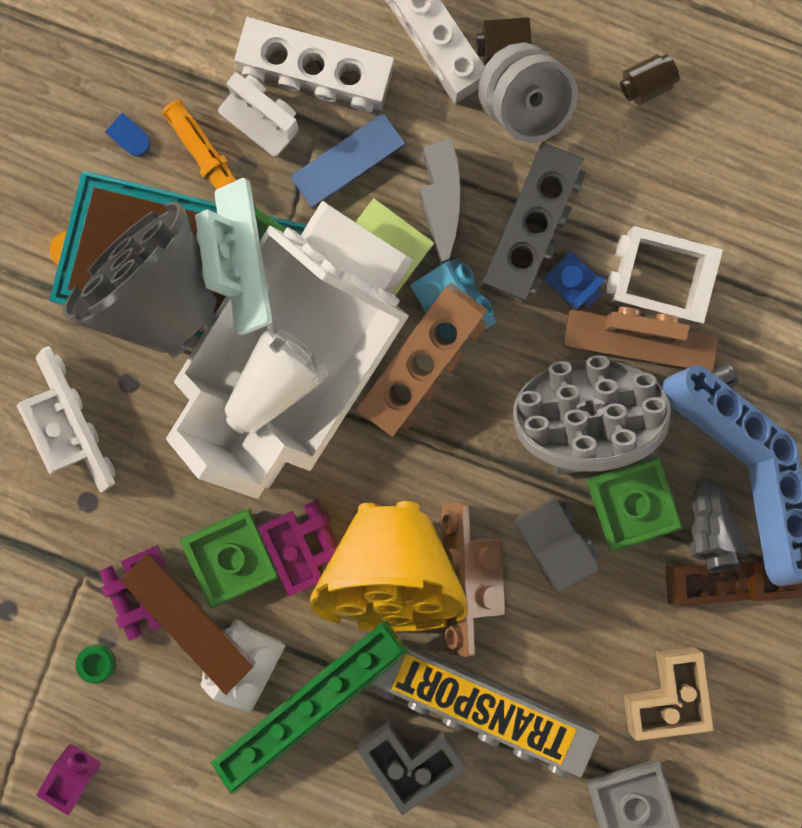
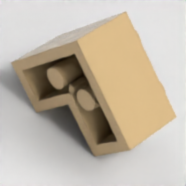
M695 647L656 651L661 689L623 694L630 735L635 741L714 731L703 652Z

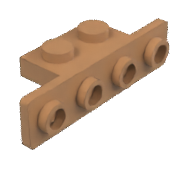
M619 307L618 312H611L609 315L575 309L570 310L568 313L563 342L565 347L686 369L695 365L703 366L710 372L714 369L719 337L715 334L689 330L690 325L679 323L680 317L668 314H657L656 319L641 317V310L629 307Z
M446 502L442 503V514L440 516V526L443 531V547L467 597L468 614L460 622L456 621L457 616L446 619L445 642L448 654L474 657L473 618L505 615L502 539L470 540L468 503Z

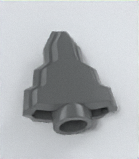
M705 478L698 480L692 500L695 522L691 527L693 542L690 544L692 557L706 560L708 572H723L739 567V561L749 554L747 543L741 537L737 521L730 514L727 499L721 485Z

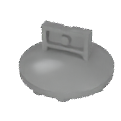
M595 355L588 358V360L554 362L549 366V369L533 377L517 395L513 407V419L517 437L523 446L537 458L554 465L557 475L581 471L616 469L635 463L648 456L662 443L668 433L671 407L668 395L665 394L662 386L656 381L655 376L633 366L610 361L605 356ZM587 366L586 369L572 371V367Z

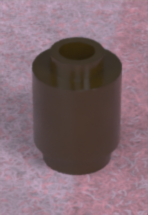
M656 54L624 70L620 87L623 95L629 102L633 100L637 105H641L673 89V84L680 80L679 71L670 55L665 54L660 57Z

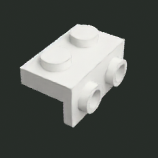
M235 72L226 83L231 94L218 108V112L272 157L277 158L299 131L297 121L294 118L296 112L281 99L273 102L264 94L266 88L251 75L244 79Z
M234 619L230 628H227L225 632L256 664L227 695L216 686L204 671L201 687L213 700L251 714L285 645L280 640L253 630L242 621Z

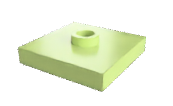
M373 198L356 223L414 260L395 289L393 295L396 296L433 247L434 242Z

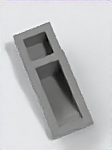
M452 138L425 146L422 153L431 185L419 188V197L440 265L449 262L460 213L459 168Z

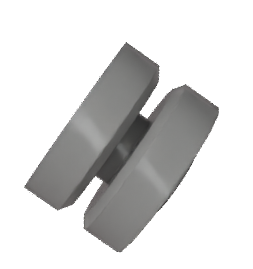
M523 42L508 45L495 53L489 60L479 80L478 98L483 110L514 138L534 143L547 140L557 134L571 119L577 104L578 87L573 74L563 64L551 57L539 46Z

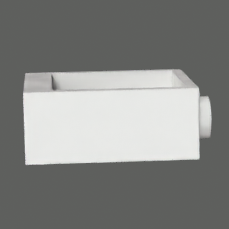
M633 226L627 235L621 234L615 256L620 257L621 260L618 271H611L608 279L606 293L611 294L609 304L639 309L642 313L655 317L657 314L680 317L679 323L698 327L704 324L723 250ZM639 242L698 257L685 309L626 293Z

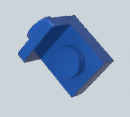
M572 251L543 278L575 310L582 304L588 309L603 294L599 287L606 281L601 275L597 277Z

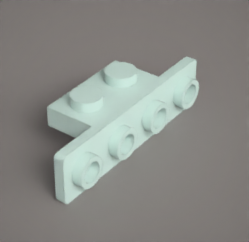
M241 178L215 191L217 213L207 209L196 214L195 219L197 226L196 239L200 246L203 266L202 278L205 282V287L230 297L235 331L238 334L244 335L272 323L251 185L249 180Z

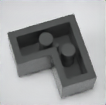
M551 498L513 520L549 585L558 593L599 570L595 560L600 555L589 537L575 533L571 524L576 519L565 501L559 504L557 499Z
M388 720L358 742V753L401 815L410 811L466 771L464 759L443 729L411 751L395 726Z

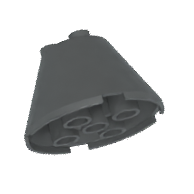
M178 202L165 204L164 207L168 211L159 216L154 211L148 213L126 230L98 257L87 270L92 276L82 290L77 286L74 287L65 303L63 313L70 322L161 353H168L172 358L185 350L189 343L188 339L198 330L203 332L213 325L218 317L213 311L217 298L214 291L205 287V282L202 278L201 253L186 211Z

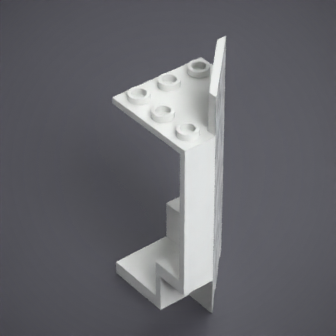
M323 201L301 235L288 227L283 233L269 225L260 240V247L272 316V323L270 325H273V332L275 333L279 328L285 329L307 345L314 352L310 357L312 362L318 366L322 361L329 373L326 380L255 433L245 431L242 434L235 431L226 421L227 415L224 408L262 332L268 325L244 335L236 333L231 299L226 296L216 312L218 315L216 321L210 328L205 330L174 381L177 387L189 399V402L166 438L168 443L198 479L256 499L260 497L265 488H270L286 462L311 471L409 317L408 314L397 306L400 300L393 293L414 260Z

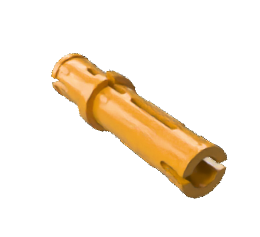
M178 99L168 104L163 109L162 115L173 127L180 140L201 168L200 174L205 180H209L216 190L237 181L228 168L229 162L225 156H220L214 149L200 126L188 112L183 101Z

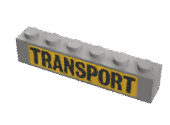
M405 643L403 644L410 653L371 684L374 685L373 692L384 698L393 700L395 695L409 701L407 706L420 714L428 716L430 711L444 717L442 722L459 731H464L466 726L479 732L478 738L495 747H499L500 742L513 747L512 753L528 762L533 763L535 758L549 764L548 769L564 778H569L570 774L582 777L600 736L592 726Z

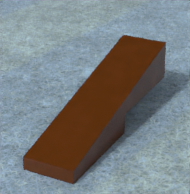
M149 552L120 580L225 695L256 664L202 609L203 606Z
M764 560L740 561L739 567L723 572H708L706 564L665 566L668 604L676 606L746 600L768 601L801 598L802 583L784 587L774 585L767 576Z

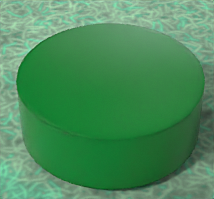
M93 644L86 647L79 653L76 659L78 675L82 680L91 684L104 682L114 673L116 668V658L113 651L102 644Z

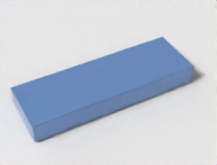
M382 113L290 177L311 209H314L322 201H326L405 147V143L386 115Z

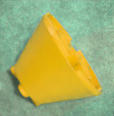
M402 501L397 503L396 506L382 507L375 503H363L358 506V513L353 518L310 597V609L318 617L337 625L340 624L341 618L356 621L360 630L372 631L381 622L388 621L395 632H419L446 627V619L457 616L456 621H462L468 614V600L431 519L425 513L419 511L420 505L418 503Z

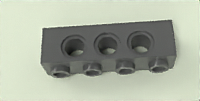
M543 141L541 142L481 287L521 304L524 303L527 295L535 297L543 278L537 275V271L542 261L549 263L557 245L556 241L551 240L556 226L564 227L572 207L566 205L570 192L578 193L585 178L586 172L580 170L584 158ZM545 182L555 183L560 190V196L554 199L545 197L540 190V185ZM531 216L540 217L545 223V231L540 234L530 232L526 227V219ZM515 251L526 252L531 258L530 267L526 269L515 267L511 261V254Z

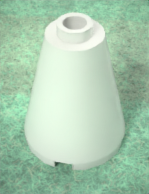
M268 325L262 332L224 408L227 415V423L239 433L243 434L245 431L255 433L321 385L329 375L326 366L322 361L316 366L310 359L314 352L297 337L282 328H279L274 333L273 325Z

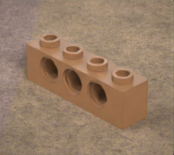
M452 282L447 285L356 410L392 437L400 428L407 432L420 415L414 410L422 398L427 402L432 399L442 385L436 379L445 368L450 372L453 371L465 355L459 350L467 338L474 342L488 324L482 319L488 309ZM448 322L456 328L457 338L453 341L444 340L438 331L440 323ZM425 353L431 356L434 361V369L425 371L419 368L416 362L417 354ZM395 384L408 386L412 394L411 399L406 401L399 399L394 392Z

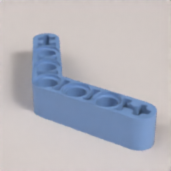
M695 365L667 377L663 382L662 389L668 395L670 406L748 466L765 570L769 580L774 585L780 587L802 583V468L795 440L790 434L703 366Z

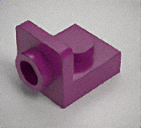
M69 744L53 764L36 796L69 816L88 783L99 769L100 761L76 746Z

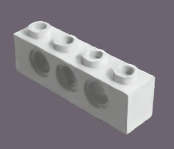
M385 0L454 104H457L478 90L479 80L485 66L441 0Z
M246 17L234 59L238 71H241V75L245 78L251 75L259 82H263L264 78L277 81L279 87L292 92H300V88L315 92V97L327 102H336L338 98L351 102L350 106L354 109L371 113L373 109L382 111L394 70L393 57ZM275 51H283L288 55L287 59L279 65L269 63V56ZM311 61H319L324 65V69L317 75H309L304 71L305 66ZM347 71L357 72L361 76L360 80L354 85H345L340 81V78Z

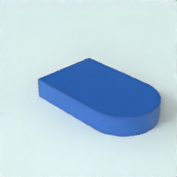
M123 112L105 131L107 135L132 156H142L150 148V139L147 134Z

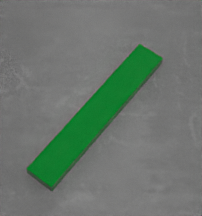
M388 621L381 622L210 762L230 794L239 792L410 653Z

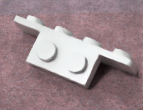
M50 346L45 347L38 353L36 360L50 390L19 402L17 408L49 474L84 460L99 492L102 493L115 484L113 479L115 477L114 467L108 457L102 456L97 446L99 437L96 429L90 422L86 423L83 417L81 398L74 388L70 389L64 377L66 375V368L61 357L58 354L54 355Z

